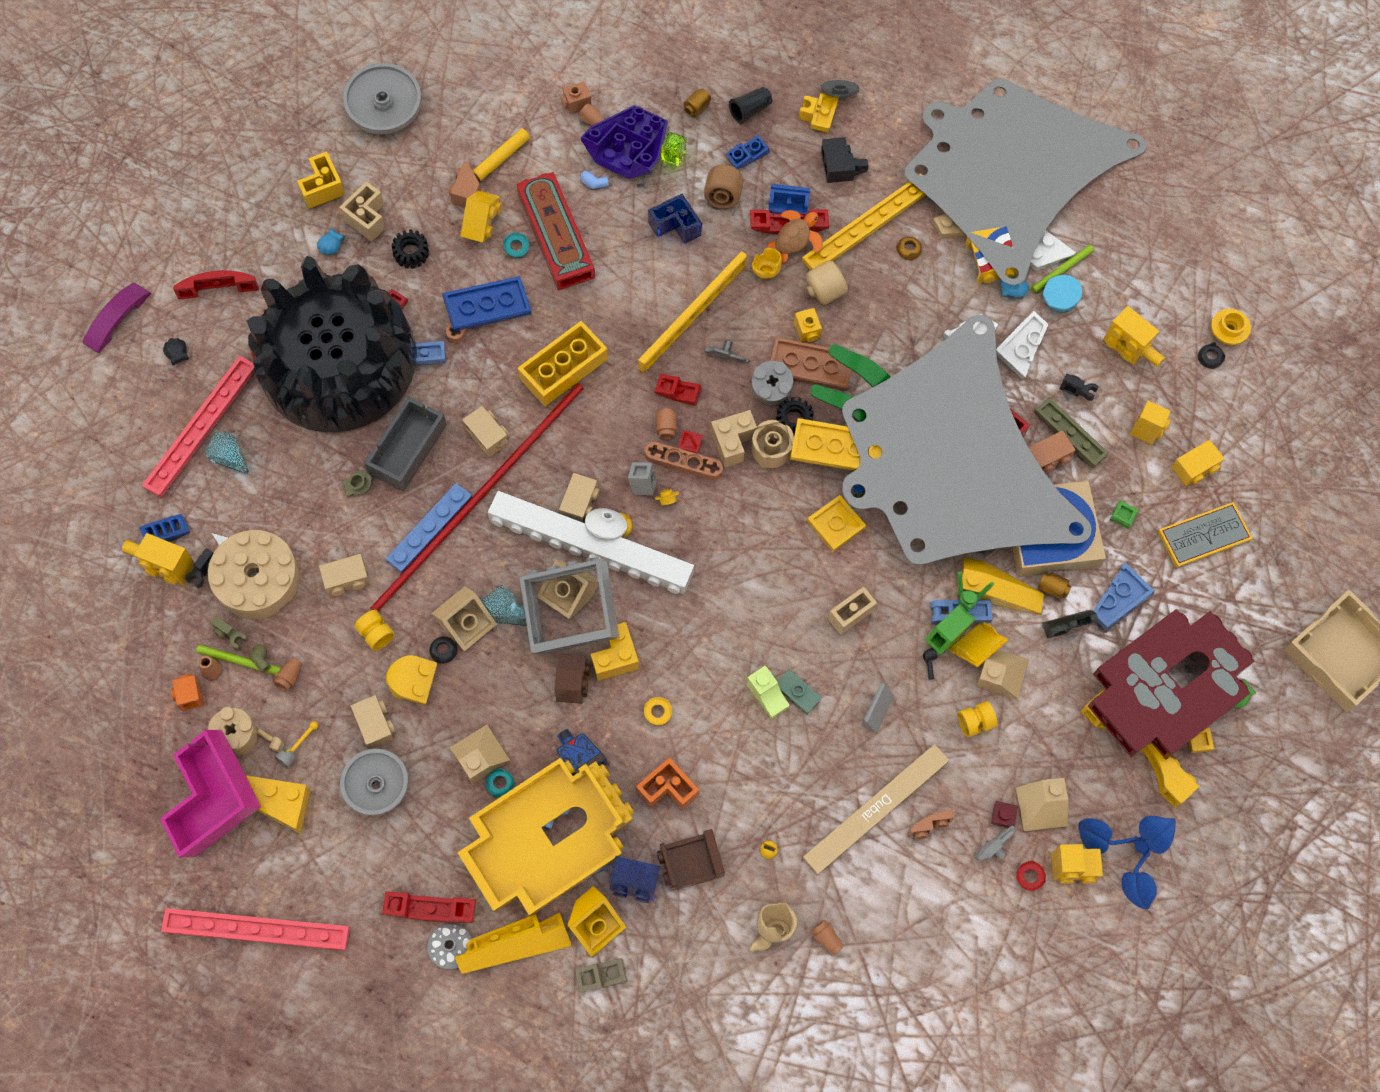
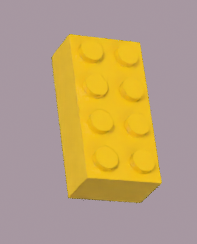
M580 321L519 366V379L546 407L607 361L608 350L592 331Z

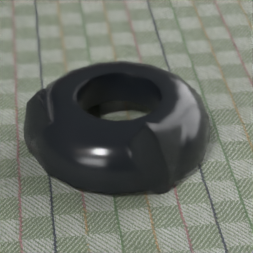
M1215 342L1204 345L1199 350L1198 360L1204 367L1215 369L1225 361V354ZM1214 351L1217 354V358H1208L1207 352Z
M445 636L433 640L429 648L431 658L435 662L442 664L452 661L458 651L454 640ZM440 644H447L449 646V650L445 654L437 652V647Z

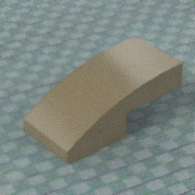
M622 958L575 969L580 993L628 982Z

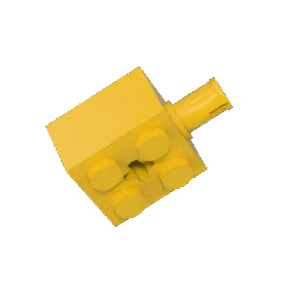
M1129 306L1112 321L1103 339L1109 348L1117 351L1124 360L1133 365L1144 356L1155 367H1158L1166 358L1152 347L1159 330Z
M146 533L140 545L131 540H126L122 547L123 553L136 557L139 561L138 564L145 569L144 572L155 578L157 575L163 577V580L171 585L177 583L184 586L186 575L194 568L193 564L195 562L185 548Z

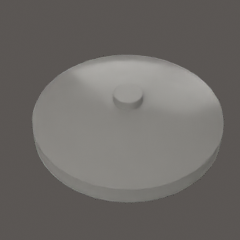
M377 63L360 69L349 79L343 93V103L349 119L358 128L373 134H390L407 127L418 115L422 102L420 87L415 77L403 67L390 63Z

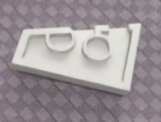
M1035 311L996 349V355L1022 380L1027 375L1028 368L1048 327V323Z

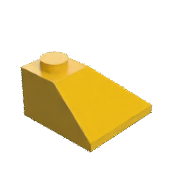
M594 886L575 901L568 922V927L591 958L627 928L606 897Z

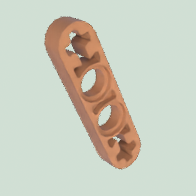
M650 442L645 447V458L651 463L709 480H717L722 475L723 465L717 459L658 442ZM654 449H657V453H655V455L652 456L651 452ZM663 451H665L664 459H662ZM677 454L680 459L677 462H670L668 456ZM693 459L697 460L699 466L691 468L688 466V462ZM703 463H706L704 471H702ZM713 466H716L717 468L715 472L711 473L710 469H712Z

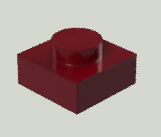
M995 801L991 824L1006 828L1010 826L1015 827L1018 806Z

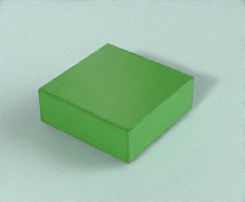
M1119 501L1110 520L1129 529L1139 509Z

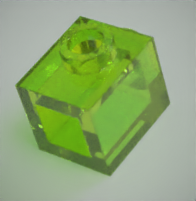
M668 131L661 146V160L679 166L686 152L687 137Z

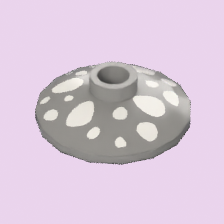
M455 923L443 924L436 928L429 937L427 944L428 955L439 968L447 970L457 969L459 967L455 957L467 951L466 944L472 937L468 930L461 925ZM448 941H452L454 943L451 949H447L445 947V944Z

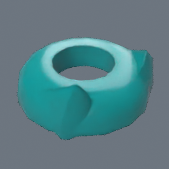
M518 232L511 233L503 241L504 250L511 257L519 258L528 252L529 241L524 234ZM513 242H520L522 244L521 250H512L511 244Z
M500 768L491 772L486 779V790L496 798H500L514 788L513 776L508 771ZM497 777L505 778L506 786L504 788L498 789L494 786L493 782Z

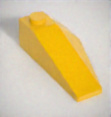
M968 557L963 558L961 572L964 591L970 590L978 594L990 582H993L994 585L980 600H991L992 605L1041 615L1044 593L986 561Z

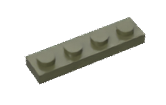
M1050 397L1035 409L1034 414L1053 432L1064 431L1075 448V452L1090 467H1096L1108 456L1109 452Z

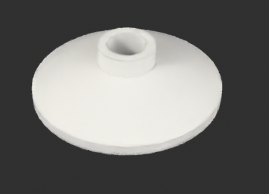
M599 508L592 510L585 518L587 530L594 536L602 539L619 538L624 535L627 529L626 519L620 513L611 509Z

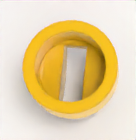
M770 840L763 842L760 847L761 856L767 860L776 857L778 853L776 843ZM764 846L775 849V851L773 852L771 850L765 849Z

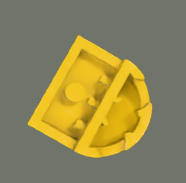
M414 655L404 656L396 660L388 668L385 677L386 685H388L392 692V696L398 700L405 699L425 705L437 662Z

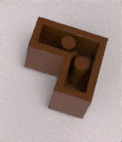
M560 654L554 688L556 702L583 704V697L588 695V678H585V676L590 675V663H587L586 656Z

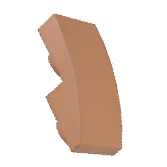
M953 809L937 812L923 818L910 828L908 837L915 836V839H924L934 830L933 825L936 828L949 826V823L954 819Z

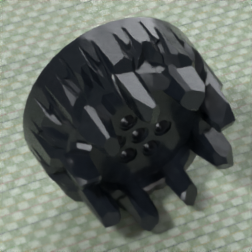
M306 256L301 262L303 279L296 286L286 290L275 279L270 278L263 281L261 293L268 308L264 310L261 316H252L246 320L251 331L248 335V346L254 359V371L268 400L289 421L303 428L319 432L350 431L366 426L388 413L406 393L416 369L417 349L415 338L400 305L387 291L379 289L376 281L372 276L368 275L365 268L359 264L351 265L346 268L343 274L330 276L321 270L314 258Z

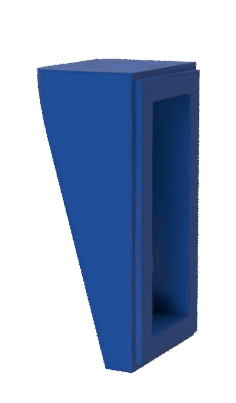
M183 514L139 527L143 538L146 533L151 534L154 532L156 537L168 542L190 533ZM179 522L181 529L177 530L174 523ZM170 525L173 532L169 533L167 526ZM162 529L164 535H160L158 530Z

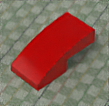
M660 374L654 392L662 397L696 406L702 387L700 384L681 381L680 377Z

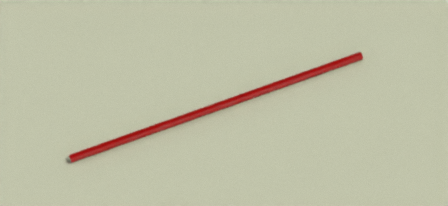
M578 383L379 597L370 607L371 610L379 611L579 395L584 389L582 385Z

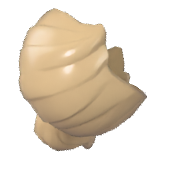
M786 902L768 904L759 912L757 928L761 936L754 940L749 948L750 952L756 950L765 951L770 948L772 942H784L793 936L797 928V917Z

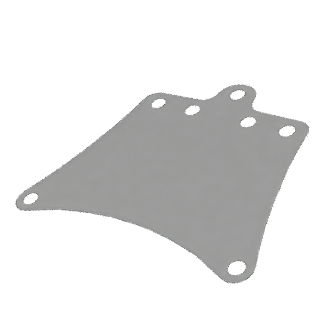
M1000 78L992 81L964 107H954L944 102H935L926 107L922 117L926 125L932 130L933 138L906 166L905 176L959 226L980 250L1001 280L1007 284L1017 285L1026 278L1036 246L1047 227L1065 204L1094 178L1114 165L1143 153L1146 149V142L1137 134L1074 113L1036 96L1011 81ZM994 88H1004L1006 95L1003 97L996 96L993 92ZM979 108L983 110L984 116L979 119L972 116L971 111ZM939 109L944 113V117L939 120L934 119L931 116V112ZM1135 139L1139 142L1140 146L1137 149H1131L1127 146V141ZM940 142H946L950 145V150L945 153L940 152L937 149V145ZM917 165H924L927 167L928 172L926 175H918L915 172V167ZM1007 226L1013 248L971 232ZM1010 267L1017 269L1019 276L1015 279L1007 277L1005 274L1006 269Z
M974 315L969 318L954 333L923 357L886 381L847 400L843 405V416L861 459L858 469L846 476L843 481L842 490L844 497L855 508L867 509L875 507L884 511L906 557L912 563L921 565L965 553L1032 544L1082 543L1091 535L1092 529L1089 521L1060 494L1036 461L1016 424L1003 389L997 364L995 327L989 317ZM976 322H984L987 325L986 333L981 335L975 333L973 325ZM863 409L867 415L866 419L862 422H856L852 418L853 411ZM878 445L881 447L882 455L876 459L871 458L868 455L870 446ZM856 484L862 485L865 488L864 496L861 498L854 497L851 494L852 486ZM898 501L906 503L908 507L907 512L903 515H898L893 511V505ZM1079 522L1083 525L1084 531L1080 536H1074L1070 533L1069 526L1071 523ZM916 538L923 540L925 543L924 550L914 552L910 547L912 540Z

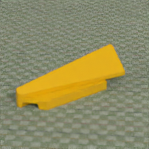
M557 913L541 922L538 921L537 915L534 914L470 939L466 944L467 951L462 955L456 956L455 960L460 972L464 974L570 947L571 941L561 913Z

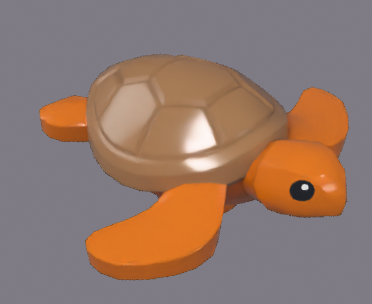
M792 210L784 211L781 216L789 220V222L781 228L776 241L770 242L767 248L776 249L780 252L782 264L788 261L789 254L801 251L808 241L812 243L814 251L819 253L822 250L821 236L817 232L810 230V227L816 224L818 214L811 212L802 220L798 212Z

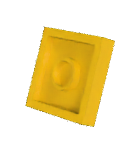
M841 495L807 518V522L832 552L866 529V524Z

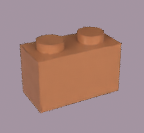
M1063 430L1028 447L1045 474L1050 473L1060 464L1064 466L1071 462L1076 451Z

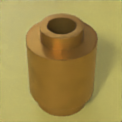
M702 88L696 90L683 103L686 114L697 117L710 104V94Z
M1045 572L1038 585L1043 592L1060 600L1062 596L1067 598L1072 586L1068 585L1070 580L1052 572L1050 574Z

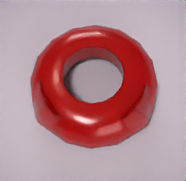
M1028 861L1019 866L1016 878L1022 888L1035 891L1046 883V873L1040 864ZM1026 871H1035L1038 879L1034 883L1027 882L1024 878Z

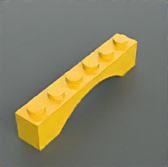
M1090 702L1086 704L1080 712L1096 728L1106 729L1088 707ZM1152 743L1141 750L1154 769L1159 793L1175 809L1200 787L1196 779L1180 767L1181 765L1177 759L1169 757L1165 760Z

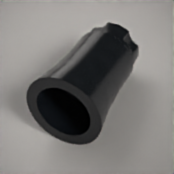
M761 87L740 97L730 99V113L739 124H743L750 117L772 104V95L768 88Z

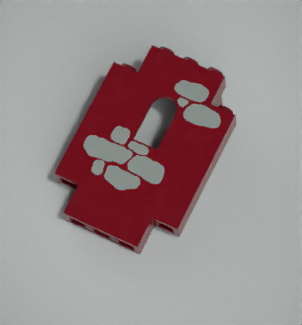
M1175 609L1097 668L1093 675L1106 690L1094 698L1088 707L1131 758L1152 743L1167 760L1250 694L1247 685L1237 677L1255 661L1251 653L1239 644L1236 636L1223 626L1221 619L1211 611L1190 625L1188 618ZM1190 654H1203L1208 660L1207 670L1181 689L1167 672Z

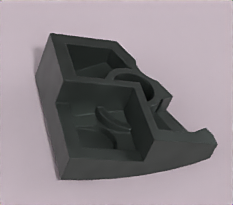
M1085 610L1042 622L1048 639L1068 634L1073 628L1093 624L1098 619V616L1092 610Z

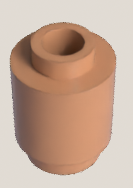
M662 408L656 413V432L660 439H674L677 433V413L672 411L671 408Z

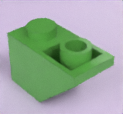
M960 604L933 629L925 640L941 655L959 640L976 619Z

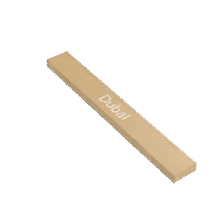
M935 744L931 746L803 856L802 859L816 875H819L950 760Z

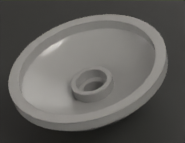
M384 749L364 750L353 756L345 765L340 778L341 793L346 803L356 812L369 816L382 815L393 810L403 800L408 789V773L403 762L392 752ZM376 782L380 783L378 789L373 788V784Z

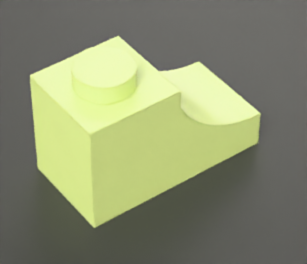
M766 666L747 677V687L771 719L789 708L790 705L783 696L777 680Z

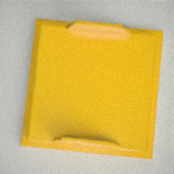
M983 622V625L980 623L955 643L949 651L978 667L1003 646L1008 639L998 634L994 627Z

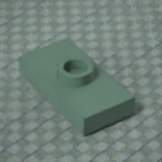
M788 670L778 680V686L782 694L806 715L822 699L819 694L791 670Z

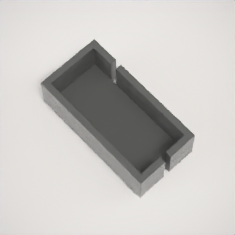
M408 396L376 444L378 450L374 448L365 461L367 473L404 492L446 427L444 414L429 406L425 409L423 403Z

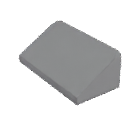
M882 683L862 723V727L874 733L878 732L894 697L886 684Z

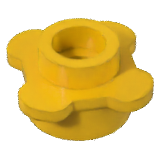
M672 489L662 490L660 495L655 497V500H660L661 505L672 504L677 501L676 495H679V491L672 492Z

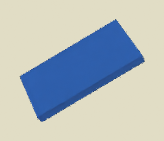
M520 276L442 293L453 332L530 315L532 312Z

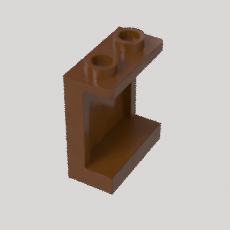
M712 829L703 831L702 835L665 845V843H661L660 850L657 851L659 863L664 864L666 872L663 873L666 886H671L672 891L721 878L725 875Z

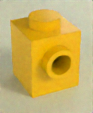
M815 308L795 313L794 325L800 341L814 342L820 338L822 327Z

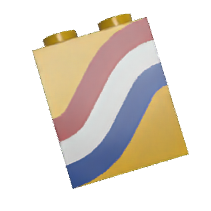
M1007 226L971 232L1013 248ZM967 236L966 247L973 250L979 269L977 283H991L999 280L1000 277ZM1010 267L1006 269L1005 274L1007 277L1013 278L1016 277L1018 270Z

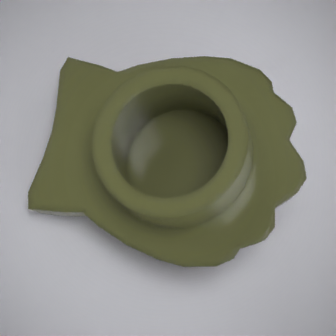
M361 470L355 472L348 479L342 480L346 496L351 497L354 494L367 492L371 487L372 477L367 472Z

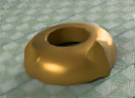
M908 236L900 239L896 249L902 258L914 260L920 256L922 245L918 239ZM906 243H912L915 246V249L908 250L905 248L904 245Z

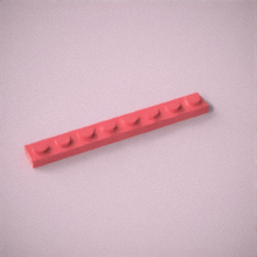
M239 355L142 484L145 490L159 498L163 497L255 373L253 362Z
M165 908L161 932L342 951L347 950L350 931L349 926Z

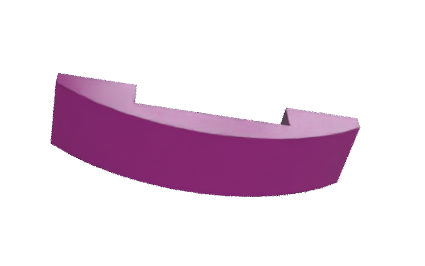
M135 282L122 289L104 306L94 319L82 343L100 353L112 340L110 334L134 307L139 308L151 293Z

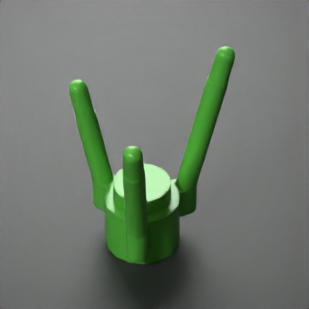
M958 571L957 595L960 597L959 605L961 604L967 611L972 610L977 601L991 589L994 583L990 582L978 594L970 590L964 591L962 572Z

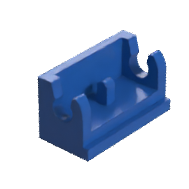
M771 184L768 210H770V213L782 214L786 210L807 214L810 188Z

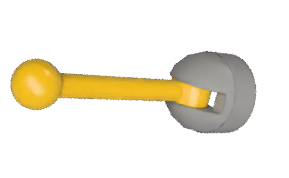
M312 721L308 730L293 747L279 751L275 759L284 767L289 768L295 760L294 751L313 730L318 728V723Z

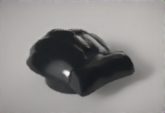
M170 338L168 342H165L163 352L171 360L172 365L189 359L186 354L187 346L184 340Z

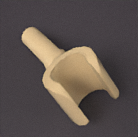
M261 729L257 731V734L271 742L268 747L270 750L278 753L283 749L284 742L278 737L270 736Z

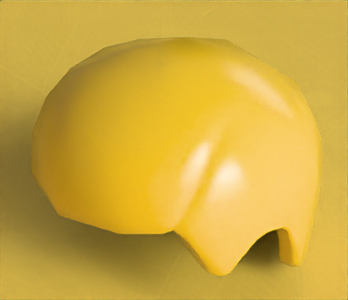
M765 248L761 255L756 254L752 262L753 273L761 279L777 276L782 269L780 252L776 249Z

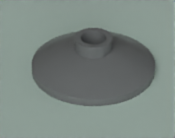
M832 80L823 83L821 90L827 95L839 97V100H845V97L857 94L859 86L850 81Z

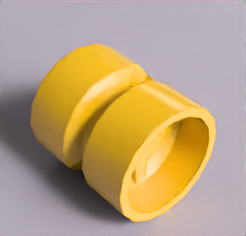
M377 610L365 613L354 625L357 632L361 636L366 637L365 642L372 651L382 649L395 636L390 626L386 623L383 624L384 619Z
M988 701L976 704L974 709L968 707L957 712L960 727L967 738L980 734L981 730L986 732L998 726L995 711Z

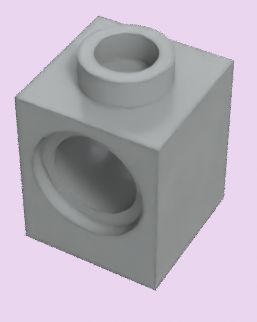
M632 462L628 480L633 495L654 494L658 479L653 463Z

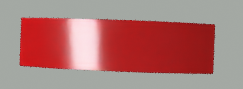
M828 209L808 210V214L811 212L818 214L816 224L810 227L811 231L819 232L829 229ZM750 210V226L755 231L778 235L781 228L789 222L781 214H770V210ZM800 214L801 219L804 220L807 214Z
M218 270L186 278L174 285L173 290L178 300L199 297L198 290L237 286L240 293L259 290V285L255 276L250 274Z
M386 891L382 914L432 922L473 923L476 899L417 896L408 893Z

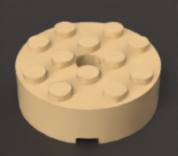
M247 530L232 535L218 546L209 563L208 581L218 601L230 613L245 619H262L280 612L279 610L291 602L299 586L300 572L291 549L280 537L267 531Z

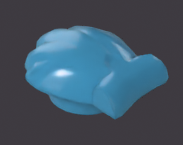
M331 228L329 233L323 235L318 240L317 248L322 254H334L338 251L341 241L345 239V236Z
M1025 279L1017 285L1007 284L1003 280L1000 281L1003 297L1008 295L1023 297L1028 293L1029 284Z

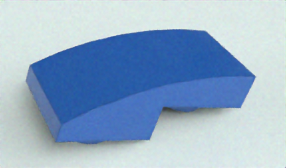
M757 135L746 144L740 143L726 153V156L734 167L739 169L765 156L770 150L761 137Z

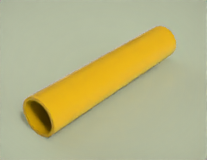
M523 128L518 130L472 170L478 182L485 179L530 139L526 130Z

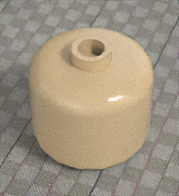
M831 260L825 261L806 274L808 284L806 289L811 298L815 297L822 305H827L848 292V286L841 271Z

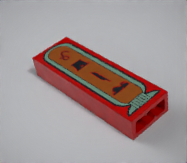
M554 172L544 173L539 177L525 179L517 183L519 199L557 290L594 279L595 268Z

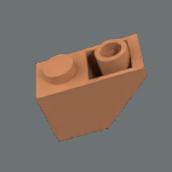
M465 161L462 167L457 169L456 181L454 184H451L449 189L452 204L462 207L466 206V200L469 196L478 190L481 191L476 176L468 162Z

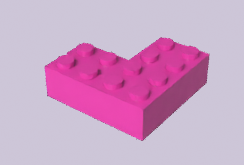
M204 730L191 740L192 744H186L173 754L192 792L190 796L160 818L179 858L196 857L261 808L222 730Z

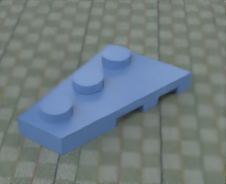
M1124 562L1121 570L1115 576L1110 587L1094 609L1098 616L1096 621L1107 631L1153 596L1155 591Z

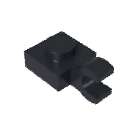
M1066 373L1059 389L1076 397L1081 395L1085 399L1092 401L1095 395L1091 394L1089 390L1097 392L1099 386L1094 383L1084 385L1085 381L1075 375Z
M206 548L193 564L194 569L185 577L188 583L192 579L198 578L194 584L198 589L204 583L203 576L205 577L208 573L209 563L213 555L212 551Z

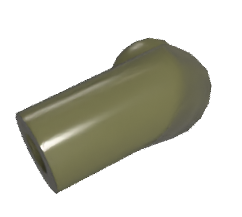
M259 644L253 647L250 659L262 673H265L271 668V665L265 659L267 648Z

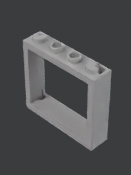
M589 557L583 563L571 561L567 562L565 567L559 568L558 565L546 567L547 571L531 570L527 572V575L519 577L531 654H545L619 638L607 561L601 560L599 557ZM597 570L606 629L544 642L535 583Z

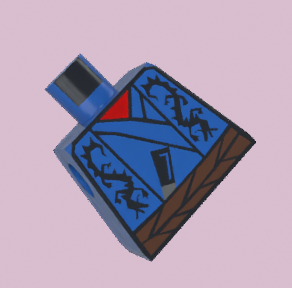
M565 729L558 734L557 737L563 745L556 749L557 755L564 762L569 760L575 770L572 773L573 776L579 773V768L585 764L589 766L595 761L599 766L607 764L605 755L584 733L573 737L569 729Z

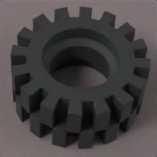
M409 229V233H406V230L402 231L403 235L398 233L397 238H393L391 245L395 261L401 267L404 264L407 269L409 265H411L412 269L415 268L416 264L418 267L422 266L421 261L425 263L426 258L429 257V247L424 235H420L417 230L413 233L411 229ZM407 245H416L418 247V250L414 253L407 254L403 252V248Z
M791 397V401L788 398L785 399L784 403H780L776 414V420L785 426H789L794 436L797 423H792L787 419L788 413L798 412L805 420L813 421L814 418L812 406H807L808 402L806 400L801 402L802 398L799 397L798 401H795V397Z

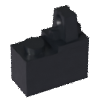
M846 137L822 139L821 154L827 183L853 181L854 176L868 171V160L853 158L850 145L846 143Z

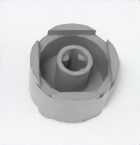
M767 361L760 364L754 370L752 376V392L754 397L767 406H778L781 402L784 403V400L790 396L793 387V376L790 369L783 362ZM773 380L776 383L775 386L772 387L769 381Z

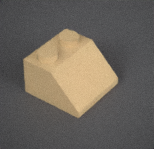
M466 586L432 612V615L443 630L463 651H466L497 625L476 593Z

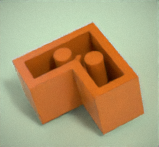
M670 757L636 786L637 795L650 809L666 795L682 811L699 797V789Z

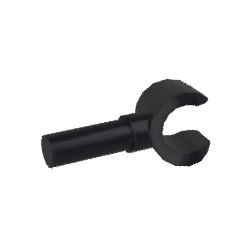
M933 648L923 653V659L927 664L929 680L934 679L932 661L938 658L937 652Z

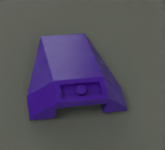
M633 105L591 126L581 136V141L596 164L631 179L649 173L658 163L668 120Z

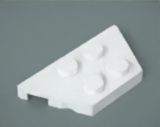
M1045 230L1034 250L1030 267L1038 271L1048 265L1058 264L1060 260L1070 259L1076 252Z

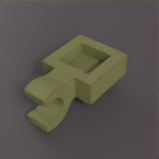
M217 616L210 622L215 629L213 632L222 639L225 637L230 639V643L235 650H241L236 644L237 640L243 639L245 642L248 641L243 633L237 632L232 626Z

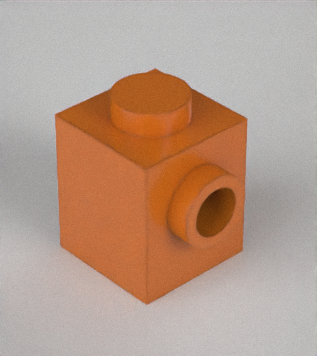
M185 674L179 676L176 680H172L171 696L182 711L204 706L200 682L195 675Z

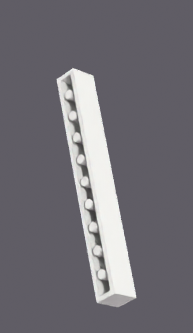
M497 491L488 510L489 520L496 526H506L514 533H524L535 541L541 542L542 540L548 542L550 546L556 549L563 548L569 550V553L574 556L599 557V559L607 561L608 567L611 570L617 572L620 570L624 571L632 578L645 579L649 584L656 587L659 585L666 587L668 591L674 594H685L694 573L693 564L622 537L616 539L596 537L587 530L585 523Z

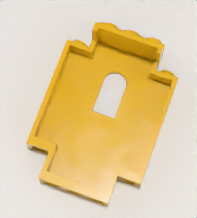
M559 758L469 817L480 838L457 853L493 911L497 912L519 898L530 916L534 915L624 855L621 851L624 848L623 844L617 836L613 838L612 835L634 821L631 816L634 814V811L628 802L623 804L619 796L622 795V792L616 783L610 784L607 779L610 774L603 764L599 766L596 761L589 766L585 764L579 768L580 772L573 776L572 773L575 770L569 760L564 762L562 758ZM573 807L582 808L587 814L585 825L553 846L542 827Z

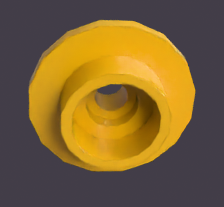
M1228 308L1220 310L1215 314L1211 321V330L1213 335L1222 343L1238 345L1247 340L1251 333V324L1244 313Z

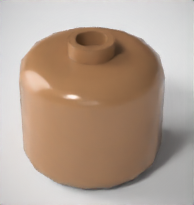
M724 164L710 169L704 187V197L707 202L719 209L734 207L741 197L743 187L742 174L735 167Z

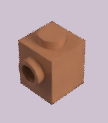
M584 81L563 88L561 101L563 107L568 108L570 114L580 112L588 103L592 106L591 95Z

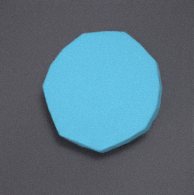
M1070 275L1055 276L1048 280L1042 295L1047 305L1053 310L1070 312L1082 298L1081 283Z

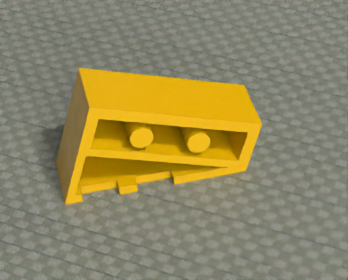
M245 775L261 805L257 812L301 835L311 793L307 785Z

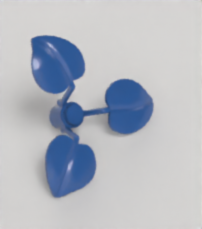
M1147 816L1139 823L1140 837L1135 836L1116 841L1110 840L1112 829L1105 822L1094 818L1081 820L1078 825L1082 842L1087 849H1100L1101 854L1108 850L1109 845L1135 843V849L1137 852L1142 853L1143 857L1134 868V873L1126 872L1123 874L1122 889L1126 897L1133 904L1143 909H1149L1156 898L1157 887L1154 879L1145 872L1139 873V869L1150 856L1151 851L1161 854L1170 848L1175 835L1176 820L1174 818Z

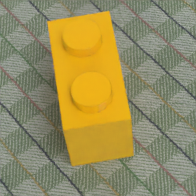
M1147 401L1129 435L1153 445L1156 438L1160 440L1164 431L1168 428L1171 422L1168 419L1171 411Z
M1209 439L1177 458L1171 468L1185 486L1191 483L1196 485L1205 478L1206 474L1210 473L1213 475L1221 469L1220 465L1225 458Z

